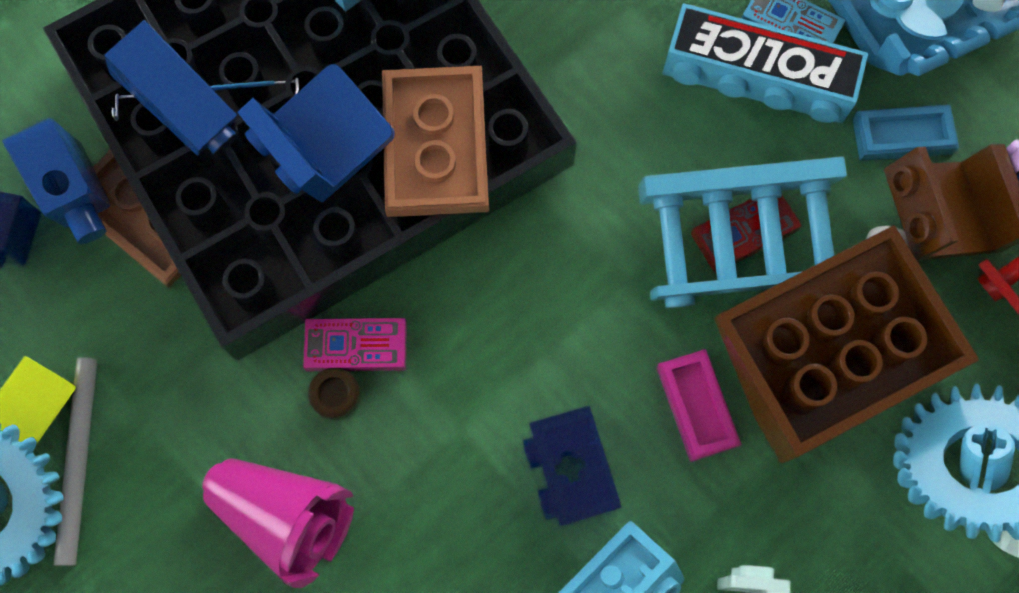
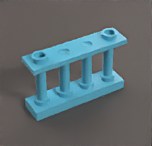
M844 157L644 176L638 185L640 205L653 204L654 210L659 211L668 285L657 286L650 291L651 301L665 300V308L696 305L695 296L770 289L801 273H787L777 201V198L782 197V191L800 189V195L806 196L815 265L834 256L826 193L831 192L830 186L847 176ZM751 194L752 201H757L766 275L737 278L728 203L733 202L732 196ZM702 199L703 205L708 206L717 280L688 283L679 208L684 207L683 201Z

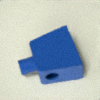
M50 117L2 140L38 207L47 218L65 228L70 227L78 244H86L97 240L107 232L98 213L108 209L111 206L110 201L81 142Z

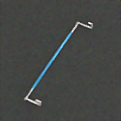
M298 78L292 80V83L296 85L295 95L299 92ZM262 81L214 85L210 87L213 90L235 89L236 87L273 86L275 84H285L286 81ZM115 95V108H112V117L116 121L119 119L118 99L133 98V95Z

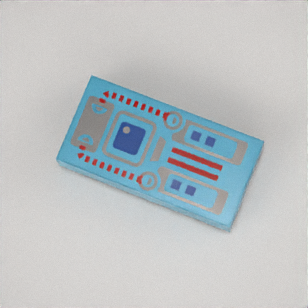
M751 0L741 18L834 43L846 20L806 0Z

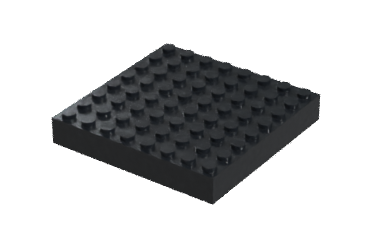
M95 0L43 27L45 34L221 348L236 361L243 359L303 324L305 319L315 317L574 166L577 141L479 0H361L346 12L335 0ZM145 20L209 86L262 81H286V83L273 86L236 87L235 89L214 90L237 114L235 122L230 126L236 134L216 153L213 154L206 148L197 156L135 97L118 99L119 119L116 121L112 117V108H115V95L131 94L110 75L104 55ZM336 64L348 75L383 116L382 70L482 66L489 212L387 217L385 212L384 149L323 203L303 190L296 195L275 173V170L281 165L271 153L267 157L263 156L246 138L244 133L250 127L237 112L253 98L274 114L295 96L296 85L292 83V80L298 78L300 91L328 65Z

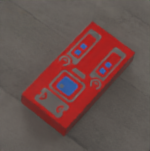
M782 195V197L777 198L782 239L797 232L802 224ZM752 198L729 210L735 263L763 250L757 201H752ZM710 220L693 228L691 236L716 274Z

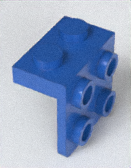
M336 64L328 65L274 114L253 98L237 112L250 127L244 133L249 142L263 156L267 157L271 153L281 165L275 170L281 181L296 195L303 190L322 203L383 150L395 137L393 127L348 75Z

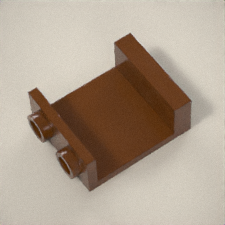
M990 144L962 162L931 163L926 146H921L913 149L883 169L911 252L917 261L1001 253L1019 244V181L1005 144Z

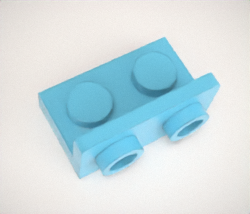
M630 520L559 593H680L681 584L685 578L676 561Z

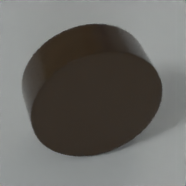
M328 368L319 372L312 379L308 389V399L312 408L321 417L338 421L351 416L356 411L361 400V389L356 379L348 371L341 368Z

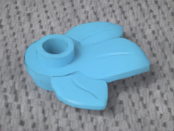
M869 0L872 7L878 13L889 18H895L908 33L929 40L942 39L946 36L947 29L944 21L954 16L964 3L963 0Z

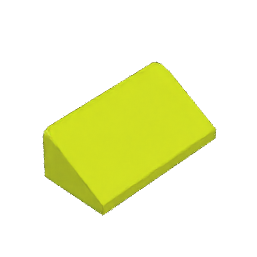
M25 355L0 389L1 431L7 426L14 424L20 431L18 441L22 442L27 438L33 437L38 443L68 401L76 386Z

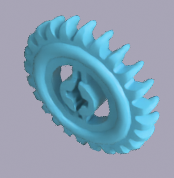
M976 383L973 386L971 398L968 401H965L959 394L957 386H953L950 392L949 405L942 402L936 392L931 395V412L926 411L921 403H917L914 407L916 423H913L911 418L904 417L901 425L903 433H898L894 439V446L897 451L893 455V464L900 470L897 482L902 487L910 488L908 500L917 505L926 503L924 516L928 519H935L941 515L944 516L945 530L953 531L959 525L965 526L966 536L970 539H975L980 530L987 532L989 539L993 542H1000L1002 531H1007L1012 538L1019 540V485L1009 491L997 494L990 493V491L999 489L1007 483L1015 448L1019 451V394L1010 405L1004 404L1003 388L999 385L990 401L984 400L980 386ZM960 438L963 439L959 460V473L962 479L970 485V489L955 480L944 464V455L948 447ZM987 439H991L992 444L984 486L981 489L978 488L982 461Z
M1 423L0 476L6 481L12 495V514L7 526L0 532V586L7 583L11 576L14 578L24 576L29 571L30 564H36L44 559V547L56 541V534L50 527L62 522V514L53 509L52 505L64 500L61 492L51 490L50 488L51 484L59 480V474L57 472H45L44 466L50 461V456L47 453L35 456L33 454L37 443L35 438L30 437L20 442L18 441L19 428L13 424L1 431ZM0 482L1 515L7 506L8 494L4 485Z

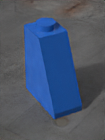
M145 20L104 55L110 75L197 156L206 148L213 154L216 153L236 134L230 126L235 122L237 114Z

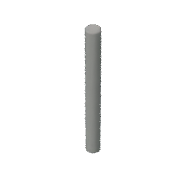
M92 358L76 359L74 375L76 389L72 393L61 492L64 500L60 502L59 510L62 514V522L58 524L54 566H76L98 361Z

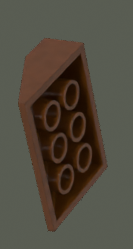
M895 225L736 305L714 318L753 415L781 464L809 452L979 360Z

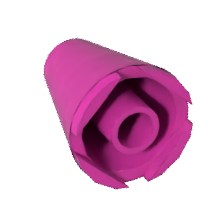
M229 458L211 467L202 483L204 503L284 583L293 588H303L320 575L313 571V569L322 558L330 562L333 560L348 533L353 518L354 507L346 503V498L353 497V494L341 485L234 458Z

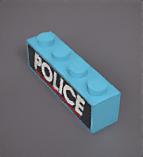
M683 3L662 74L673 77L674 80L681 84H699L717 89L728 97L737 98L743 96L764 102L766 106L772 109H790L808 114L819 122L843 124L857 102L868 53Z

